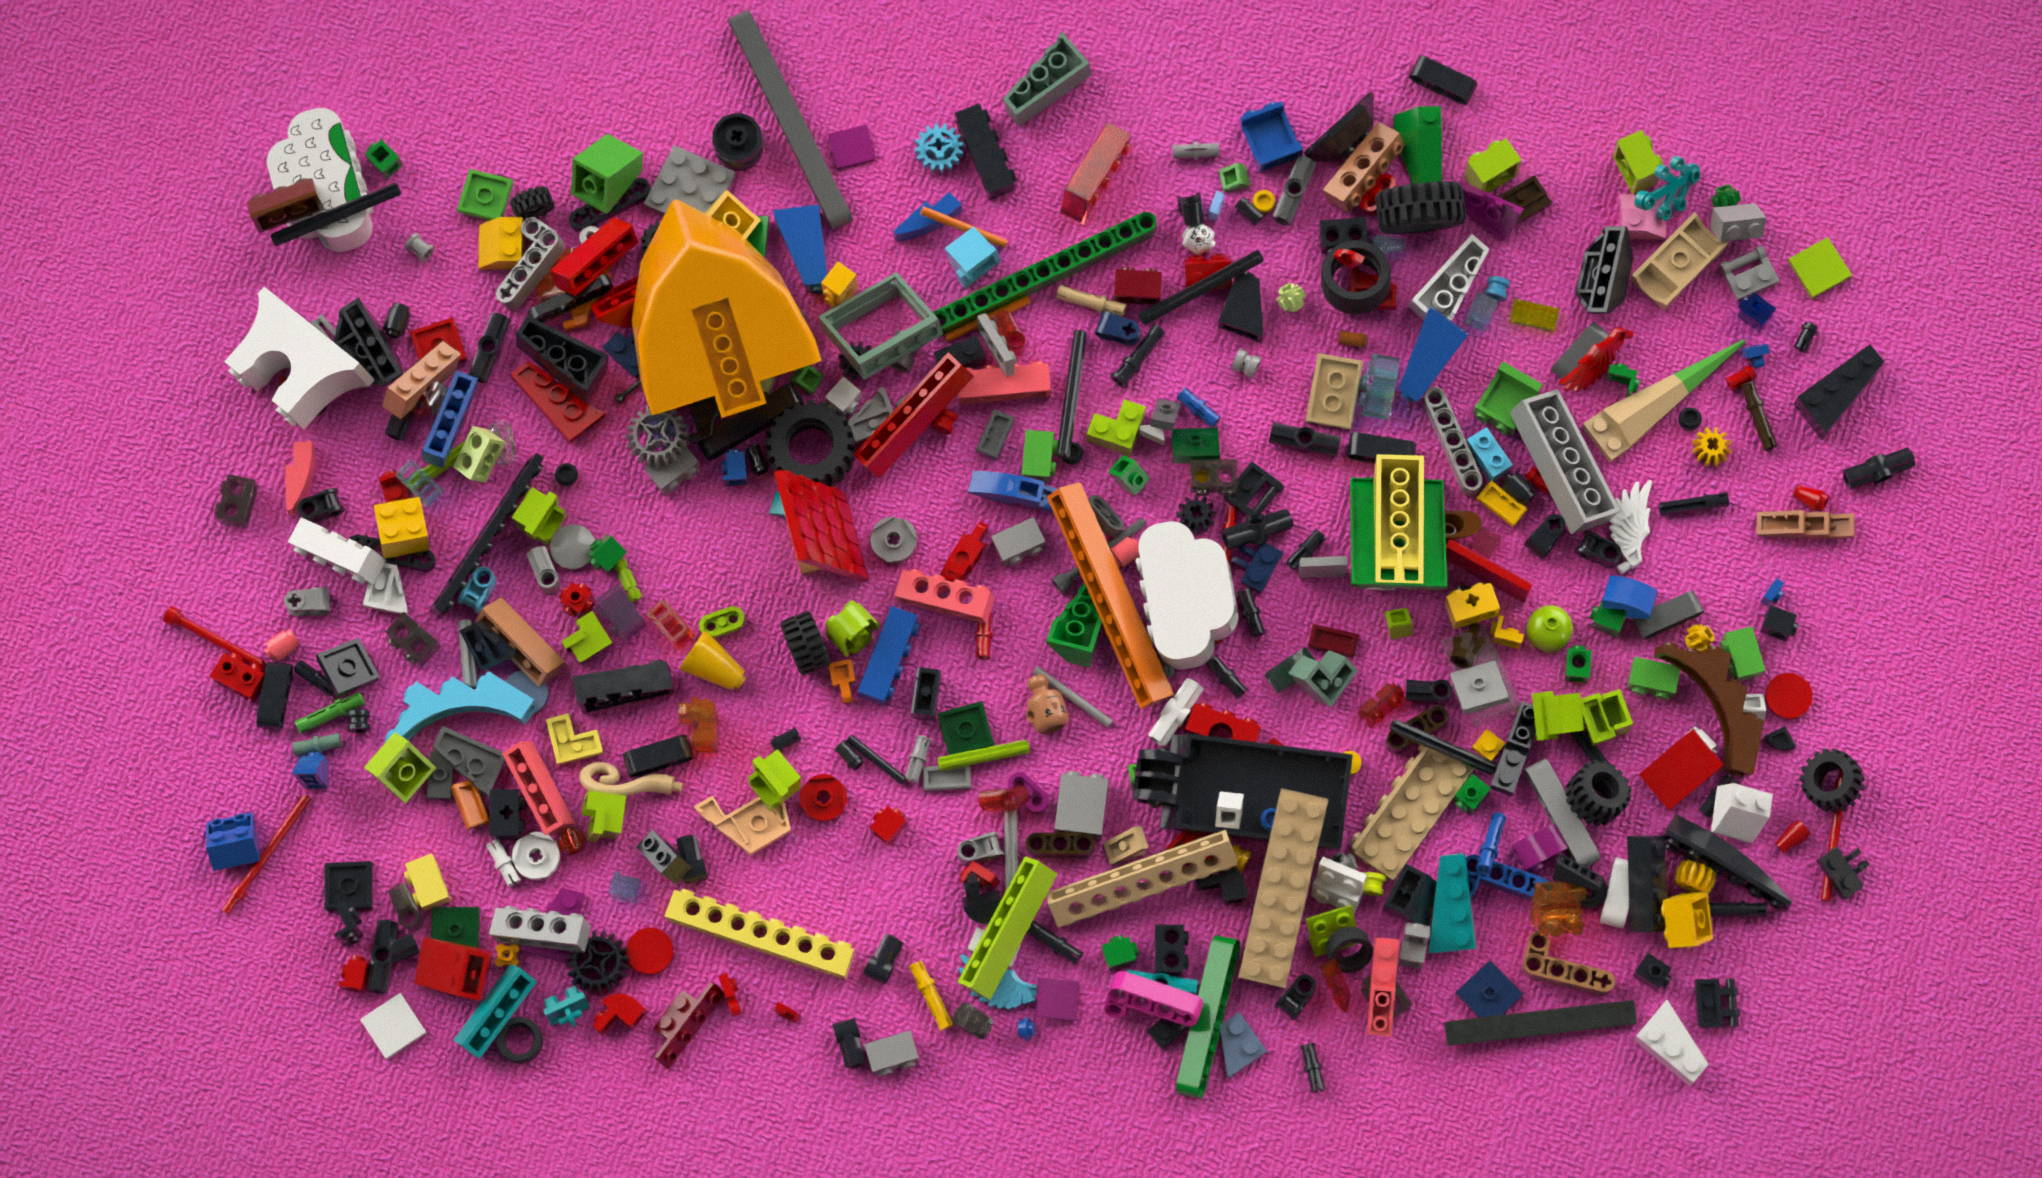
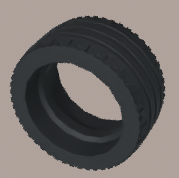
M1359 240L1349 241L1337 245L1325 257L1321 269V287L1326 300L1336 310L1351 315L1366 314L1378 308L1387 297L1391 278L1390 266L1385 254L1375 245ZM1347 249L1364 256L1362 264L1372 268L1378 274L1377 283L1370 289L1361 292H1350L1340 288L1334 282L1333 275L1344 265L1333 257L1335 251Z

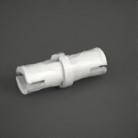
M500 839L492 841L494 845L488 843L486 847L495 861L494 866L496 870H500L507 887L514 886L513 881L518 884L521 878H519L512 865L513 860L510 856H507Z

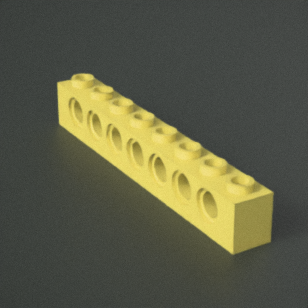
M681 889V891L674 890L665 914L667 921L846 980L855 955L854 949H851V944L843 941H838L836 944L828 941L829 937L816 933L815 936L806 934L807 930L801 927L793 926L791 929L783 926L784 922L771 918L770 921L761 919L762 915L756 912L748 911L746 914L740 912L739 907L726 903L725 906L716 904L717 900L711 897L704 896L701 899L695 897L694 892L686 889ZM692 905H697L700 907V911L697 915L691 916L687 914L688 908ZM713 913H721L722 919L720 922H710V916ZM736 920L745 922L743 929L739 931L732 929V924ZM760 927L766 928V936L763 938L755 937L756 929ZM787 935L790 937L788 944L782 946L777 944L778 937ZM804 942L812 944V949L808 953H802L799 950L800 945ZM825 950H832L835 952L833 959L827 961L822 958V953Z

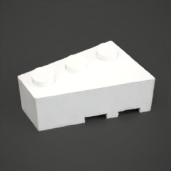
M1668 1000L1663 1003L1634 1039L1636 1043L1688 1086L1692 1085L1708 1065Z

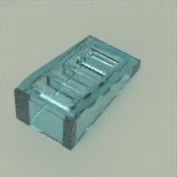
M412 459L395 474L416 497H420L421 503L427 508L444 492ZM413 467L415 471L405 479L403 475ZM420 474L422 477L412 485L410 482ZM426 480L428 484L419 492L417 488ZM433 487L434 491L425 498L423 495Z

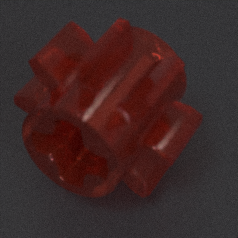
M574 826L559 832L560 839L556 840L561 853L566 851L568 856L584 849L582 843L587 842L581 829L576 831Z

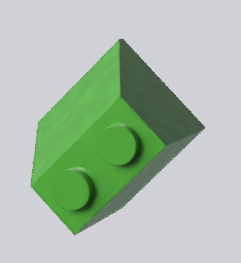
M606 134L573 158L571 195L606 214L609 213L642 172L643 152Z

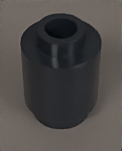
M393 303L392 307L388 309L382 328L387 336L399 339V336H405L411 317L408 306Z
M1518 472L1514 475L1510 473L1502 481L1504 485L1502 489L1524 506L1537 494L1533 490L1534 487Z

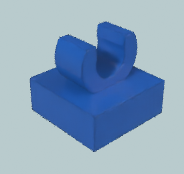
M1762 343L1741 348L1742 357L1751 358L1753 368L1765 366L1762 355L1770 353L1768 344Z

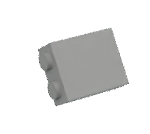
M1067 771V774H1061L1054 828L1055 833H1087L1095 839H1102L1109 779H1104V776L1099 774H1091L1090 777L1081 776V773L1075 771Z

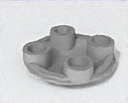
M576 524L565 525L552 536L550 542L551 556L561 567L574 571L585 566L591 560L587 553L590 551L589 546L595 541V538L584 526Z

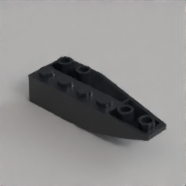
M1675 813L1664 833L1667 851L1674 854L1678 852L1684 855L1686 861L1691 860L1705 864L1706 867H1710L1716 873V876L1721 875L1727 878V882L1732 886L1746 888L1751 896L1757 899L1762 897L1770 901L1769 904L1775 909L1788 910L1792 901L1757 864L1719 836Z

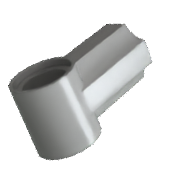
M538 546L531 549L526 555L542 592L548 595L557 593L561 583L546 547ZM554 578V582L551 585L543 584L545 579Z

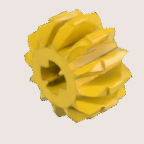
M1707 427L1704 433L1698 432L1696 434L1697 439L1692 441V445L1695 447L1692 450V454H1699L1696 459L1697 462H1701L1703 459L1706 460L1704 463L1706 467L1709 466L1710 461H1712L1715 467L1719 465V461L1726 462V455L1731 453V449L1728 448L1731 445V440H1724L1727 435L1726 432H1723L1721 435L1717 434L1718 428H1715L1713 433H1711ZM1711 444L1715 445V446H1716L1715 450H1714V448H1712V450L1708 449V448H1707L1708 445H1709V446H1711Z
M1691 860L1681 861L1676 870L1674 882L1686 891H1707L1709 894L1715 884L1716 873L1710 867H1706L1705 864Z

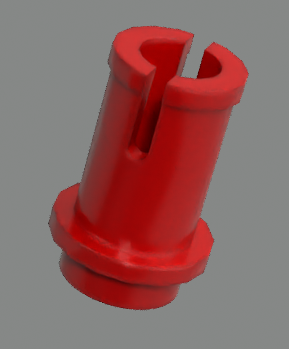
M1743 366V370L1725 378L1731 391L1757 378L1751 366Z
M1533 466L1524 477L1546 495L1549 490L1538 468L1536 469Z

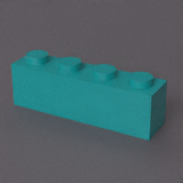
M510 964L453 1041L469 1054L480 1059L537 981L521 968Z

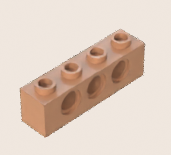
M1378 122L1324 187L1323 192L1328 202L1350 213L1360 203L1362 196L1367 190L1374 186L1375 180L1388 169L1392 160L1401 153L1405 144L1400 133Z

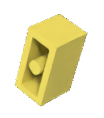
M432 853L405 864L408 871H405L404 875L408 884H413L416 892L412 896L417 907L421 906L424 911H428L432 907H438L451 901L439 866Z

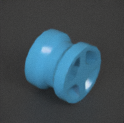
M1489 276L1487 280L1489 286L1485 290L1484 296L1493 301H1506V289L1509 288L1510 281L1499 276Z

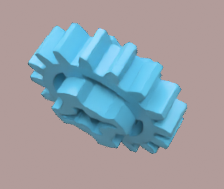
M935 123L934 129L931 130L929 126H926V133L919 132L920 139H915L917 147L914 150L915 154L918 155V163L923 162L924 169L930 166L932 173L936 171V168H939L940 172L944 173L945 167L950 171L952 170V163L959 165L957 157H963L961 149L964 148V144L959 142L961 135H955L954 127L947 130V124L939 128L938 124ZM937 146H941L942 150L937 151Z

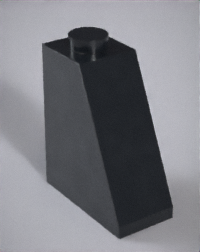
M1245 271L1234 279L1218 320V328L1261 343L1263 340L1260 282L1253 273Z

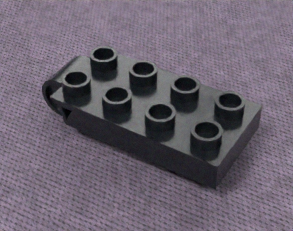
M1189 733L1185 735H1172L1170 752L1162 747L1156 750H1138L1132 800L1148 804L1151 808L1163 806L1161 829L1209 835L1226 830L1231 838L1269 842L1271 830L1267 831L1262 827L1260 817L1266 809L1277 808L1281 788L1328 799L1317 849L1340 852L1353 755ZM1220 792L1243 794L1242 817L1239 829L1215 827Z

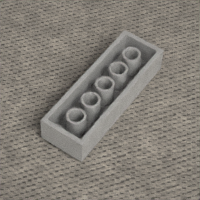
M1558 389L1524 399L1509 412L1571 535L1605 524L1620 512Z

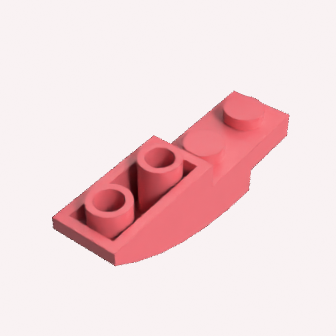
M1375 937L1368 1009V1035L1391 1037L1399 939Z

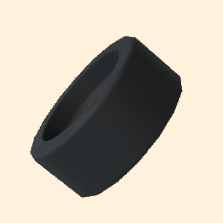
M1345 927L1339 929L1326 942L1325 951L1331 966L1336 971L1353 973L1363 969L1372 959V944L1368 935L1360 928ZM1347 944H1362L1359 951L1354 955L1348 957L1336 956L1338 951Z
M520 1016L510 1018L496 1037L497 1048L503 1057L512 1063H528L535 1059L542 1050V1032L536 1023L528 1018ZM515 1027H526L533 1034V1046L524 1054H515L506 1046L507 1034Z

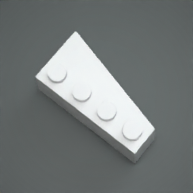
M1472 234L1411 300L1408 307L1423 320L1430 307H1433L1452 321L1489 248Z

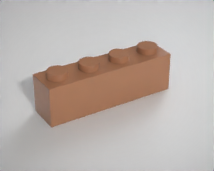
M502 597L481 610L475 622L482 620L517 651L518 655L511 658V660L538 687L558 675L565 661Z

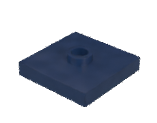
M1491 960L1455 992L1478 1018L1503 1015L1523 996L1521 991Z

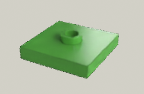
M469 169L456 210L457 213L487 221L504 217L514 180Z

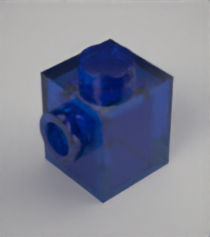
M1753 292L1749 298L1745 296L1738 305L1740 311L1737 317L1760 333L1774 315L1776 308Z

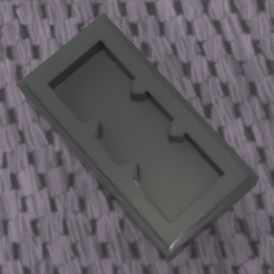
M1158 398L1150 426L1173 431L1181 403Z
M994 409L977 446L976 453L998 461L1015 422V417Z
M430 751V762L436 769L428 777L427 798L451 800L454 768L435 751Z

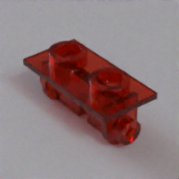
M1394 682L1391 684L1387 683L1375 694L1380 699L1378 702L1371 697L1359 707L1360 710L1357 713L1362 719H1366L1369 728L1380 723L1391 710L1401 705L1405 699L1401 686H1397Z

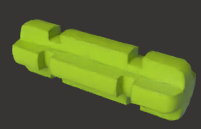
M621 558L614 565L616 572H619L618 577L625 592L628 591L626 595L629 601L633 603L640 600L642 594L639 588L636 589L638 585L631 570L627 569L629 566L626 559Z

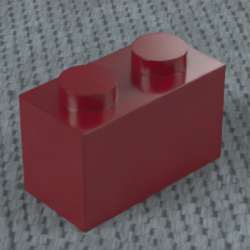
M1132 267L1116 269L1114 301L1155 305L1160 302L1162 272H1157L1153 268H1146L1144 271L1135 270Z

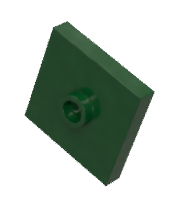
M1218 428L1173 429V463L1220 462Z
M982 701L937 713L948 755L995 746Z
M432 907L431 938L479 948L480 907Z

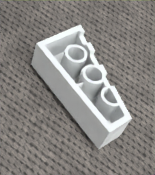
M300 518L288 543L295 547L294 552L304 557L307 554L314 556L312 560L323 566L326 563L333 565L332 570L341 575H345L347 572L353 575L351 579L363 585L365 581L372 585L374 584L386 561L371 548L363 547L351 539L347 540L333 531L329 533L324 527Z

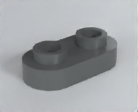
M1097 495L1090 496L1088 501L1096 515L1101 530L1107 535L1117 536L1124 528L1121 518L1104 499Z

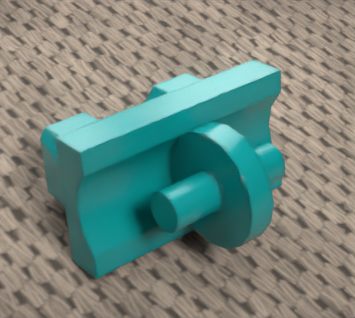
M576 986L566 989L567 999L561 1002L558 1001L556 996H551L544 1000L546 1009L543 1011L551 1026L558 1023L562 1026L570 1022L572 1028L576 1027L575 1019L583 1016V1011L590 1009L585 995Z

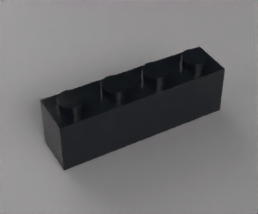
M980 103L955 112V122L988 199L991 200L1014 191V182L1017 179L1013 169L1008 170L1005 163L1008 162V158L1004 149L1000 150L997 142L1000 140L996 130H991L988 122H991L987 109L982 110Z
M1641 834L1627 836L1630 932L1655 933L1665 931L1666 922L1661 910L1663 900L1667 899L1665 835Z

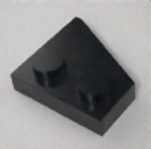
M482 620L459 630L481 672L518 655L515 649Z

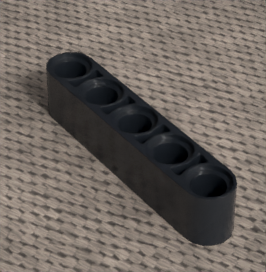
M788 383L765 396L767 404L739 412L713 428V437L710 439L696 442L708 461L714 460L726 453V451L735 448L772 426V420L776 415L780 417L782 415L781 410L785 407H788L790 410L794 408L793 403L799 401L800 405H804L805 402L793 383Z

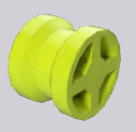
M1363 872V874L1367 875L1363 894L1383 896L1382 884L1386 881V876L1379 873Z

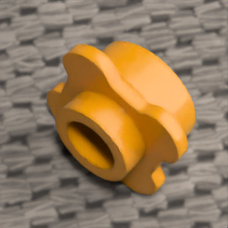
M500 943L496 946L498 953L495 964L498 967L503 965L509 966L510 964L518 965V945L505 946L503 943Z

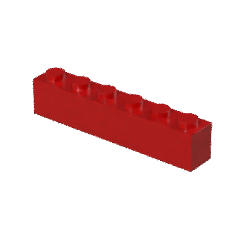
M948 352L853 455L867 469L880 478L974 376Z

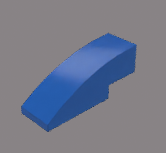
M950 192L942 197L933 207L925 201L893 231L894 239L897 242L913 239L945 225L920 215L923 206L955 218L962 212V204Z

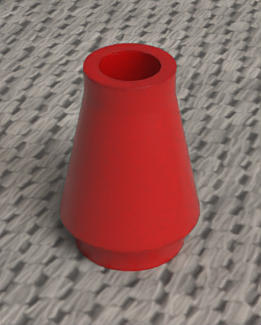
M1799 484L1796 486L1792 496L1814 512L1817 510L1823 512L1829 500V495L1824 490L1809 488Z
M1797 820L1795 823L1791 822L1778 841L1775 842V845L1785 854L1788 850L1808 840L1807 837L1811 833L1800 820Z

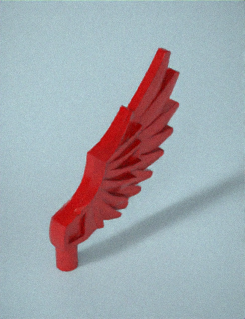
M1622 327L1613 328L1608 337L1603 342L1594 344L1590 351L1577 362L1579 366L1560 380L1559 384L1562 386L1566 385L1564 390L1567 392L1572 389L1576 393L1581 389L1587 390L1590 384H1595L1597 378H1602L1603 372L1607 373L1610 364H1613V361L1616 360V351H1620L1619 348L1625 339L1633 338L1634 332Z

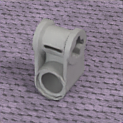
M316 587L288 592L284 597L287 611L295 617L329 614V589ZM295 600H299L297 606L293 607Z
M990 832L962 841L957 850L959 862L964 865H970L972 861L979 863L1004 856V852L1000 850L997 840L998 832ZM965 848H971L975 854L967 858L961 852Z

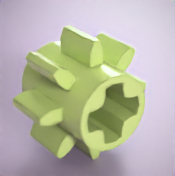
M1289 283L1279 289L1280 297L1276 301L1284 311L1295 312L1303 307V298L1307 296L1302 287Z

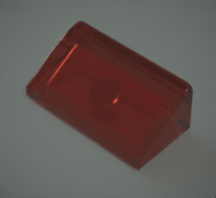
M1333 958L1320 965V969L1335 1003L1345 1013L1348 1011L1351 992L1337 959Z

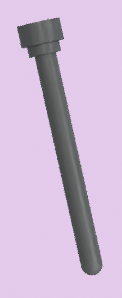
M1142 518L1138 519L1107 543L1109 548L1111 549L1126 537L1130 538L1146 525V521ZM1076 566L1068 573L1057 574L1051 580L1057 590L1063 594L1070 589L1072 581L1081 574Z

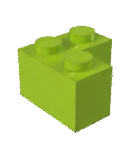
M1124 399L1117 420L1094 413L1087 432V442L1131 456L1140 427L1146 415V406Z

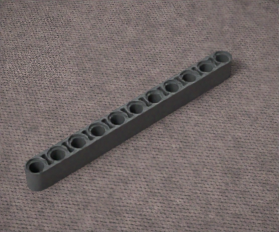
M745 10L728 18L729 25L830 228L835 230L852 222L853 218L750 11Z

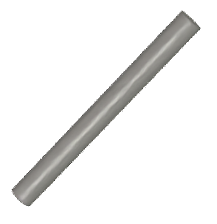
M1039 666L1034 669L1032 674L1035 676L1044 674L1049 680L1050 687L1058 690L1061 695L1107 728L1111 726L1114 720Z

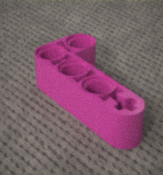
M1120 971L1113 978L1104 1011L1109 1017L1120 1019L1125 1015L1127 1007H1131L1185 1026H1194L1197 1024L1202 1011L1203 1000L1197 995Z

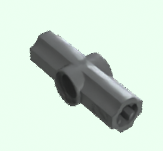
M1305 156L1297 157L1272 216V219L1277 223L1291 226L1316 167V162L1312 161V159ZM1295 187L1300 192L1298 194H1291L1288 190Z

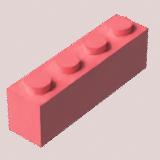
M1041 361L1031 362L1030 365L1020 366L1018 363L1014 364L1015 374L1006 377L1002 369L997 368L995 365L985 366L979 370L967 367L966 369L974 377L958 393L959 405L1051 397L1048 363L1043 364Z
M520 741L504 751L502 755L544 835H557L575 824L532 741Z

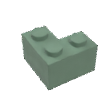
M1328 650L1320 662L1301 655L1288 674L1314 701L1332 707L1358 672V669L1345 656Z

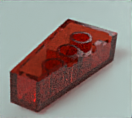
M1109 122L1106 123L1064 190L1060 213L1083 225L1085 224L1093 208L1098 203L1102 192L1108 187L1113 173H1116L1120 168L1122 157L1129 154L1132 148V144H1130L1132 134Z

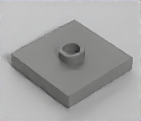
M1496 661L1450 673V678L1464 715L1510 702Z

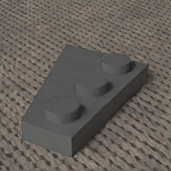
M442 726L432 749L488 798L490 789L493 788L505 761L502 755L503 752Z

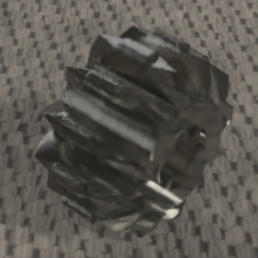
M961 1003L955 1010L952 1018L955 1025L979 1039H984L989 1034L994 1023L991 1017L968 1003Z

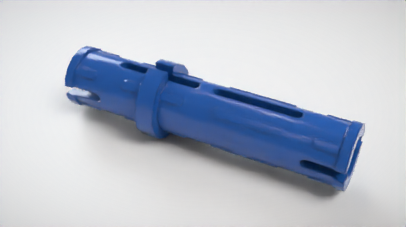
M1500 812L1492 814L1484 845L1479 850L1480 859L1476 870L1483 875L1491 873L1493 861L1499 853L1498 844L1507 819Z

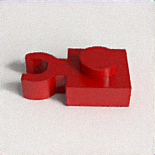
M728 973L719 975L718 977L733 1017L742 1014L735 992L739 991L735 978L730 979Z

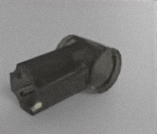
M407 883L392 887L387 892L398 915V922L410 932L419 931L424 925V917L419 912ZM415 914L414 922L407 924V918Z

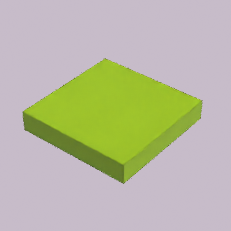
M1828 237L1788 259V263L1811 299L1852 277V274Z

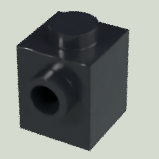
M1647 953L1632 976L1657 992L1660 986L1665 989L1672 978L1669 972L1672 968Z

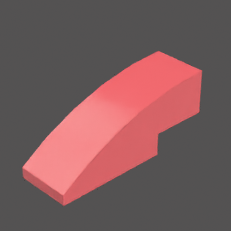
M312 441L293 442L294 465H285L286 509L290 516L297 514L298 503L306 497L313 478L316 447Z

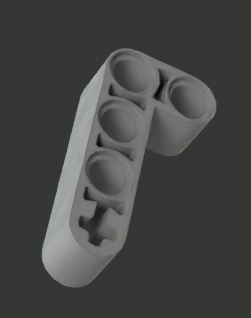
M534 217L526 219L521 227L522 233L530 240L532 245L496 291L497 299L510 311L518 309L565 249V243L561 237L549 226ZM538 228L536 233L531 234L534 229ZM555 240L552 245L548 246L549 242ZM541 258L538 263L534 264L535 260ZM527 276L524 281L520 282L521 278Z

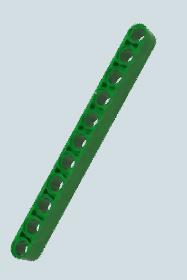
M1142 212L933 312L938 319L946 321V324L941 326L943 333L941 336L977 319V316L981 314H988L1021 297L1029 296L1151 238L1157 229L1156 217L1151 212ZM1150 222L1152 226L1146 229L1141 227V223ZM1128 231L1132 235L1129 238H1123L1120 234ZM1103 241H1108L1111 243V246L1102 248L1099 244ZM1088 251L1091 255L1087 258H1082L1079 256V253ZM1061 261H1068L1070 263L1066 268H1062L1058 264ZM1045 270L1049 272V275L1043 278L1038 276V272ZM1021 280H1026L1029 283L1026 287H1019L1017 285ZM999 290H1005L1008 292V294L1005 297H999L996 295V293ZM978 300H985L987 305L979 307L976 305V302ZM962 309L967 313L963 317H958L955 315V312Z

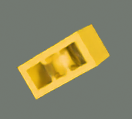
M840 262L835 264L821 282L824 300L833 308L852 298L859 289L857 275Z
M1477 583L1465 591L1460 589L1454 590L1446 596L1444 603L1453 629L1496 617L1500 611V606L1491 583L1485 585L1484 583Z

